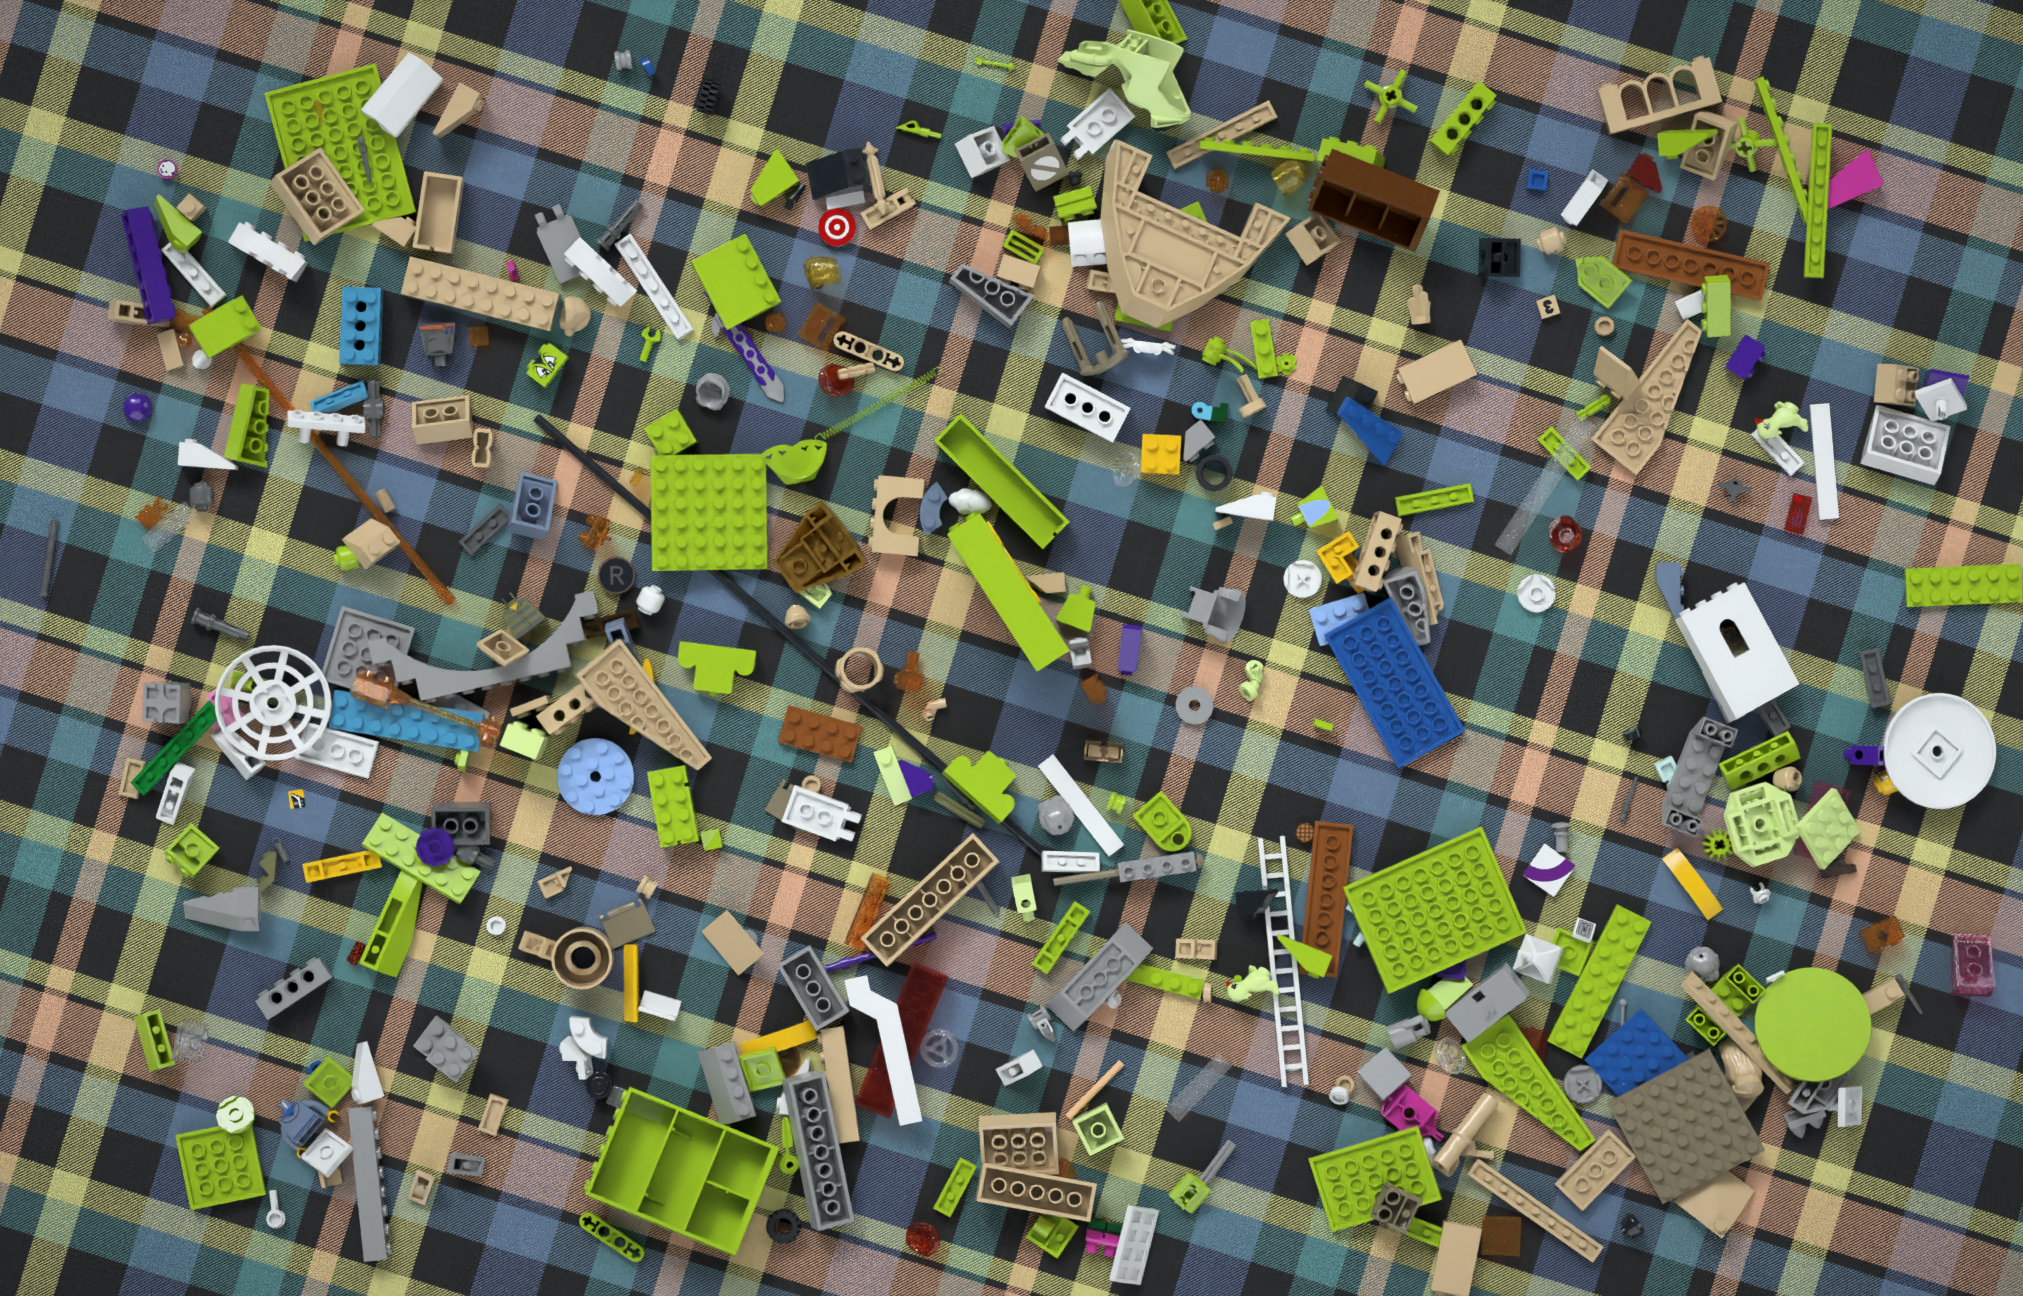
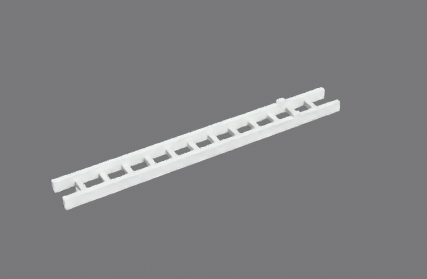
M1280 836L1281 853L1264 855L1263 838H1258L1263 890L1268 889V878L1284 877L1285 891L1278 892L1275 897H1286L1287 910L1270 912L1268 906L1265 910L1271 981L1277 982L1276 974L1293 973L1294 987L1279 988L1280 993L1295 992L1296 1006L1279 1007L1278 995L1273 993L1282 1087H1287L1285 1073L1287 1069L1294 1071L1302 1068L1304 1085H1309L1297 960L1291 954L1292 968L1275 969L1274 955L1290 954L1287 949L1274 950L1272 936L1289 934V938L1295 940L1285 836ZM1282 858L1283 872L1266 874L1265 859ZM1287 915L1289 929L1272 931L1270 917ZM1297 1011L1298 1025L1281 1026L1280 1012ZM1298 1030L1300 1044L1283 1045L1281 1031ZM1300 1049L1301 1063H1284V1050Z

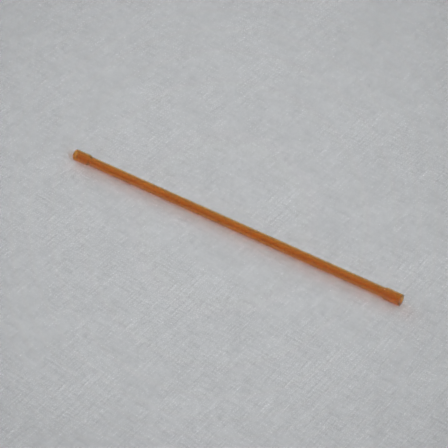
M208 306L201 313L205 316L214 310L211 306ZM239 343L233 346L232 349L264 387L270 389L269 393L285 412L296 410L242 344ZM311 429V443L375 519L392 530L400 540L398 546L433 586L446 605L449 606L453 603L456 597L443 585L327 445Z

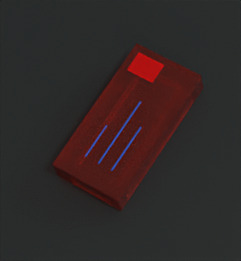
M1793 493L1784 526L1785 531L1803 535L1812 497Z

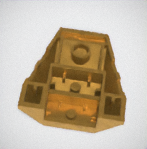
M820 501L805 513L799 525L794 529L788 541L773 560V563L796 593L853 574L865 565L867 560L861 547L840 518L823 501Z

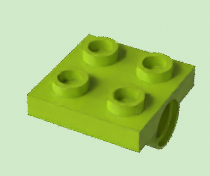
M1041 1213L1025 1237L1058 1258L1079 1226L1068 1218Z

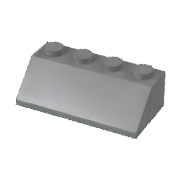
M735 1041L699 1051L698 1056L719 1123L724 1125L756 1116V1108L739 1061Z

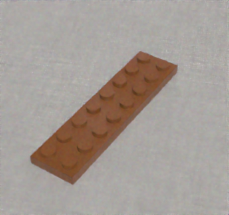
M1621 229L1618 233L1612 264L1621 270L1700 288L1701 284L1704 283L1705 276L1727 275L1730 280L1731 295L1762 301L1770 263Z
M1315 821L1302 943L1332 955L1325 976L1337 978L1346 899L1342 887L1347 886L1353 825ZM1299 963V974H1308L1309 971H1306Z

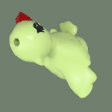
M1777 402L1774 405L1776 411L1769 419L1755 418L1757 433L1763 439L1779 437V434H1782L1779 428L1797 426L1804 432L1808 431L1807 419L1801 418L1797 414L1799 411L1798 407L1790 402Z
M1250 965L1248 968L1249 975L1243 981H1226L1227 996L1235 1002L1251 997L1252 995L1249 992L1271 991L1275 995L1280 993L1278 983L1270 981L1271 973L1263 967H1259L1257 970L1255 966Z

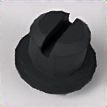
M1080 171L1069 172V175L1066 177L1070 179V185H1080V176L1083 173Z

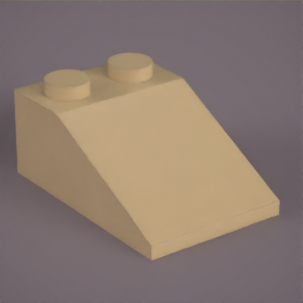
M459 82L433 134L441 139L472 117L477 110L480 111L485 103L483 101L484 96Z
M1706 110L1695 114L1691 130L1718 129V134L1684 153L1680 168L1715 181L1733 142L1738 122Z
M1601 346L1599 348L1593 373L1597 379L1595 382L1603 388L1606 386L1610 388V393L1617 399L1622 397L1626 401L1638 387L1640 381L1631 367Z

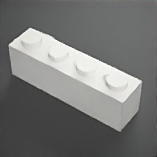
M239 222L228 243L297 282L308 264L304 260L306 256L297 251L294 254L288 251L289 246L279 241L276 244L271 241L272 236L262 232L259 234L254 231L256 229L255 226L248 222L245 224Z

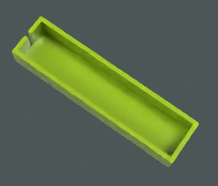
M961 413L934 439V442L1042 549L1055 538L1054 532L1059 534L1070 523Z

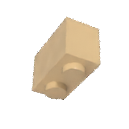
M1004 254L997 278H1000L1001 282L1008 285L1011 282L1018 284L1017 288L1029 291V288L1034 289L1040 266Z

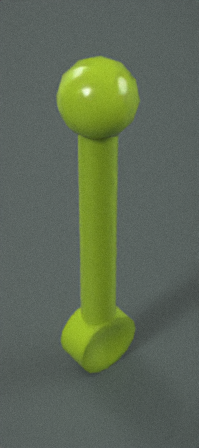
M981 57L975 60L977 65L988 64L1005 67L1009 70L1015 69L1013 63L1004 64L987 61Z

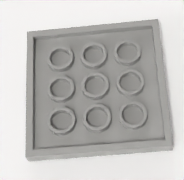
M341 606L322 669L326 681L373 696L395 699L400 682H396L392 660L389 661V665L378 667L377 663L372 664L368 641L388 637L390 644L408 655L416 628Z

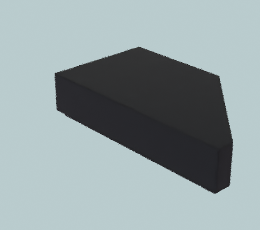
M1840 859L1833 860L1825 870L1820 869L1822 879L1857 872L1855 864L1849 865Z

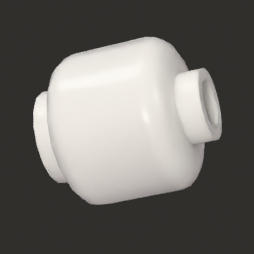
M655 585L642 588L636 600L638 609L648 615L657 613L665 600L664 595L661 593L662 590Z

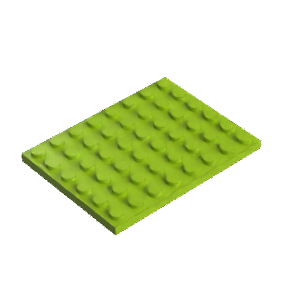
M376 63L265 93L285 169L321 147L365 210L333 234L416 212L397 138L382 130L377 121L363 114L361 110L382 85ZM360 137L365 139L364 145L367 148L366 154L371 183L367 181L362 155L359 152L360 145L357 140ZM302 230L304 241H310L305 232Z
M1482 826L1342 887L1388 994L1527 933Z

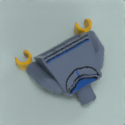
M304 1099L301 1102L295 1100L291 1104L288 1100H284L279 1105V1108L284 1112L279 1118L282 1138L293 1150H297V1156L301 1158L300 1150L306 1151L308 1149L304 1144L326 1120L324 1116L327 1115L331 1122H336L330 1118V1115L332 1113L339 1115L336 1110L329 1111L328 1107L318 1101Z

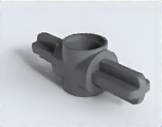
M374 380L368 381L369 398L365 399L363 408L364 417L369 419V436L380 437V419L385 416V403L383 399H380L379 381Z
M455 845L454 847L457 858L470 865L475 862L491 870L495 864V860L481 853V849L477 845Z

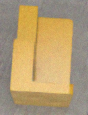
M1349 531L1316 551L1335 584L1353 574L1343 557L1359 546Z

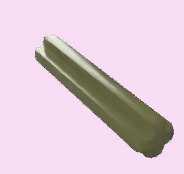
M938 791L934 796V801L977 828L981 829L984 825L985 820L943 793Z

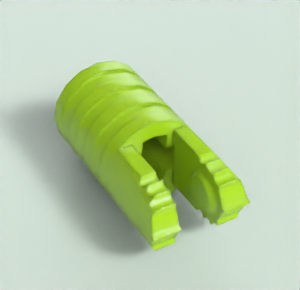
M233 672L230 688L235 689L244 673ZM252 676L243 684L241 691L252 693L255 689L251 687L252 681H254Z

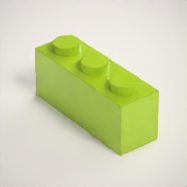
M1727 275L1705 276L1704 283L1701 284V293L1704 295V301L1701 302V311L1704 313V319L1701 320L1702 331H1705L1707 337L1731 336L1730 280Z
M160 1009L134 1016L149 1071L175 1065Z

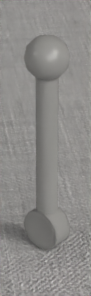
M1625 999L1619 1001L1621 1006V1026L1625 1023V1006L1627 1004Z

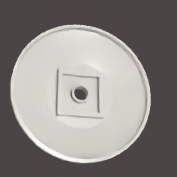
M1927 694L1906 703L1891 719L1883 740V746H1885L1883 759L1891 782L1907 799L1928 808L1946 809L1968 802L1985 787L1995 765V738L1987 719L1973 704L1951 694ZM1934 746H1939L1941 749V754L1938 757L1932 753Z

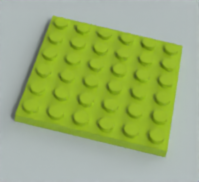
M766 454L650 455L652 571L767 569Z

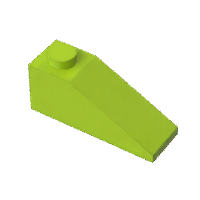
M1718 129L1665 130L1657 133L1659 156H1667V159H1677L1678 155L1686 153L1718 134Z
M158 194L153 205L167 238L175 250L185 254L199 240L202 231Z
M1277 934L1279 941L1302 967L1309 971V976L1317 979L1319 976H1325L1332 955Z

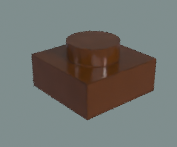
M1068 225L1049 227L1050 246L1069 245Z

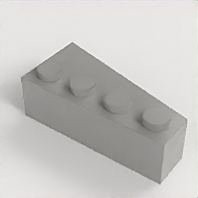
M964 264L959 266L949 280L950 284L1009 329L1035 296Z

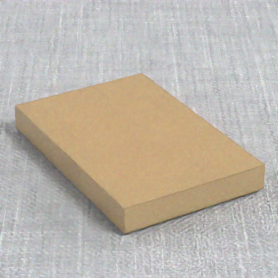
M728 910L701 931L738 975L764 955L762 950Z

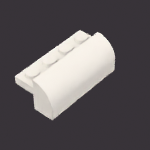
M1101 220L1068 222L1071 266L1107 264Z

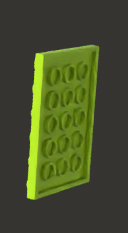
M1419 1125L1309 1158L1332 1232L1375 1220L1370 1216L1372 1208L1386 1182L1423 1199L1420 1206L1442 1200Z

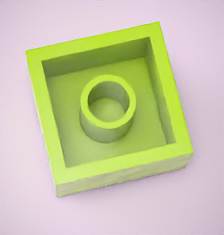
M678 409L673 410L644 428L659 455H678L698 443Z

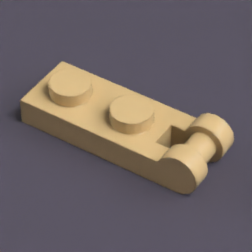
M906 187L884 199L890 203L884 215L874 206L860 213L868 228L872 230L916 205L915 200L911 199L909 195V189ZM902 197L905 203L900 206L897 199Z

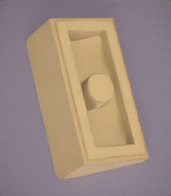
M176 329L158 333L157 337L166 370L170 371L185 367Z

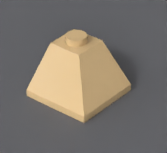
M502 629L476 644L485 655L504 667L528 654L530 651Z

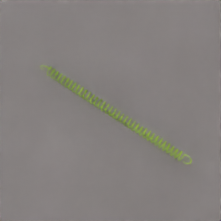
M916 381L915 384L913 383L912 386L910 385L909 388L907 387L906 390L904 389V391L908 393L907 389L911 391L910 387L912 388L913 385L915 386L916 383L918 384V382Z

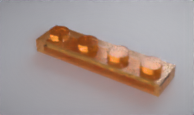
M872 872L844 944L860 950L863 949L865 943L861 940V937L871 929L891 879Z

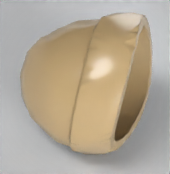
M574 296L564 298L560 314V327L564 330L565 335L570 337L574 332L584 329L591 319V311L587 303Z

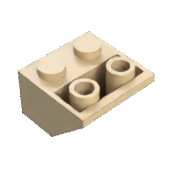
M1877 364L1874 402L1916 406L1917 398L1915 391L1917 390L1919 380V368L1897 364Z

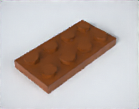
M788 705L778 742L852 763L862 726Z

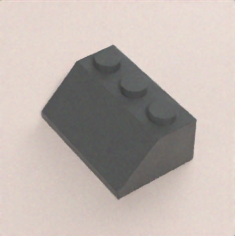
M433 802L431 807L432 828H440L448 832L453 838L454 845H490L492 824L491 802Z

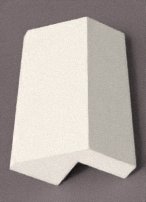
M408 53L361 110L363 114L377 121L382 130L397 138L444 80L423 60Z

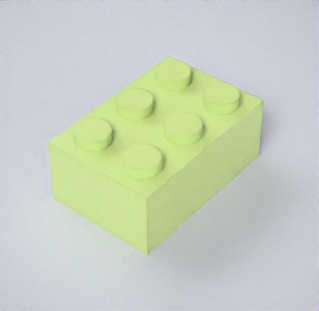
M514 721V723L508 724L500 746L535 760L541 759L550 738L546 736L547 732L538 728L531 730L528 728V724L521 721Z

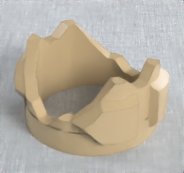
M861 647L848 651L842 658L838 659L835 666V675L841 682L840 686L850 693L871 688L881 681L884 671L878 654L870 648ZM860 653L873 664L874 679L871 683L856 685L847 679L844 673V663L850 655Z

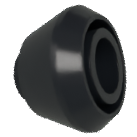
M1627 1213L1621 1222L1622 1227L1620 1230L1626 1238L1628 1236L1635 1238L1644 1234V1228L1632 1213Z

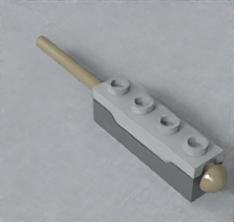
M1194 851L1122 861L1117 862L1118 869L1053 878L1054 886L1117 876L1120 877V882L1192 872L1197 871L1196 865H1198V868L1203 866L1204 857L1199 853H1196V857H1194Z

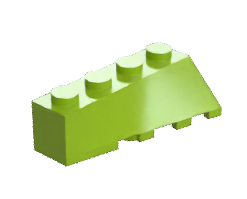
M241 383L224 458L267 468L265 452L268 451L266 432H268L269 425L266 423V417L269 414L270 389Z

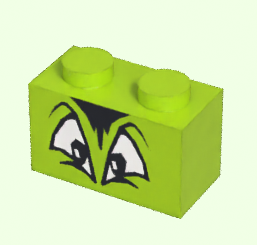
M548 343V345L544 344L538 351L540 355L536 361L533 359L526 367L528 369L526 374L545 388H547L569 358L551 343Z

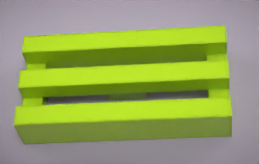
M1013 229L1003 244L1004 248L1035 265L1045 250L1044 247ZM1014 235L1039 249V252L1037 253L1012 239V236ZM1011 242L1016 246L1022 248L1023 250L1029 252L1030 254L1036 256L1035 259H1032L1024 253L1011 247L1010 245H1008V243Z

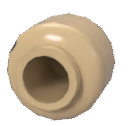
M1553 227L1541 231L1539 237H1537V242L1541 252L1551 255L1562 251L1567 239L1564 231L1560 232L1558 228Z
M1791 766L1776 770L1773 776V785L1785 792L1796 791L1802 782L1801 773Z

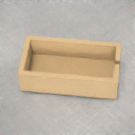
M424 171L413 248L432 252L434 248L435 252L454 254L465 181L463 177Z

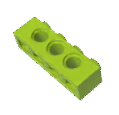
M1478 81L1429 143L1446 157L1449 153L1453 155L1460 147L1457 143L1461 138L1466 140L1472 132L1470 127L1474 123L1478 125L1484 118L1482 115L1486 108L1490 110L1496 103L1494 98L1497 95ZM1474 100L1480 101L1481 109L1474 110L1471 102ZM1461 115L1468 116L1469 124L1462 125L1459 122V117ZM1447 131H1456L1457 138L1455 140L1449 139Z
M1787 731L1719 763V767L1726 784L1732 791L1800 759V755L1795 741Z

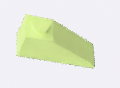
M891 745L873 752L894 806L911 800L912 797L893 746Z

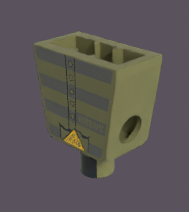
M510 592L502 598L508 607L502 612V615L516 640L522 638L547 619L526 597H522L517 601Z

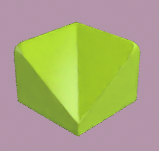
M720 828L700 832L704 851L723 847Z

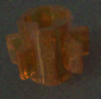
M1220 169L1213 170L1211 174H1207L1206 187H1210V191L1213 193H1222L1224 188H1229V175H1225V172Z

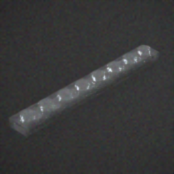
M1581 416L1577 417L1496 541L1495 545L1510 555L1513 553L1595 425Z

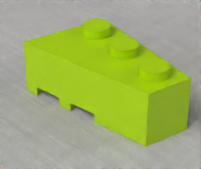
M1329 137V139H1322L1317 161L1322 164L1325 154L1329 156L1332 149L1381 168L1384 167L1386 158L1376 150L1377 147L1365 145V147H1361L1353 141L1343 143L1338 138Z

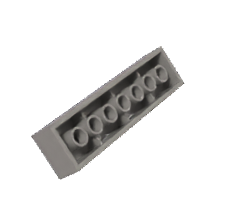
M815 1070L782 1079L811 1227L820 1231L853 1222L854 1217L825 1073Z

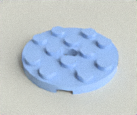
M592 738L576 743L564 754L558 767L557 782L563 798L571 807L585 814L601 815L617 809L627 800L634 784V771L629 756L620 746L606 739ZM593 771H598L601 774L600 781L593 782L590 775Z

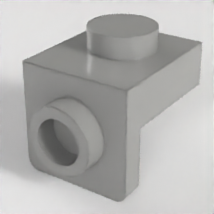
M1078 637L1070 640L1069 647L1073 670L1092 667L1088 638Z

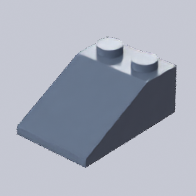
M520 472L510 511L507 532L544 541L549 532L558 480Z

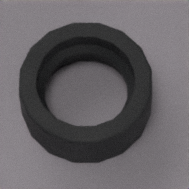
M1219 455L1205 457L1198 464L1196 470L1199 484L1206 490L1213 492L1227 487L1233 475L1232 466L1229 461ZM1210 462H1218L1225 468V478L1219 484H1209L1203 477L1204 467Z

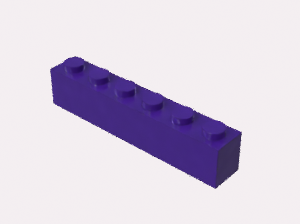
M149 206L127 209L121 214L147 324L169 322L175 318L176 308L172 304L170 297L171 288L167 284V271L162 264V251L158 247V234L153 227V214L149 211Z

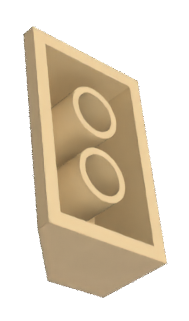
M469 395L412 402V430L416 445L472 438L473 421Z

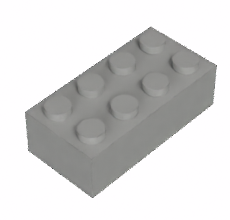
M811 944L777 964L816 1031L850 1011Z

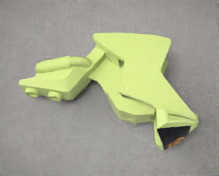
M1127 30V37L1118 45L1110 44L1109 42L1084 41L1079 44L1078 50L1076 49L1072 52L1065 51L1058 59V62L1062 63L1065 67L1076 69L1082 74L1092 77L1099 75L1110 64L1116 65L1125 80L1121 86L1127 100L1139 108L1149 110L1152 114L1151 128L1156 132L1175 128L1190 119L1191 111L1173 73L1184 49L1173 42L1149 34Z

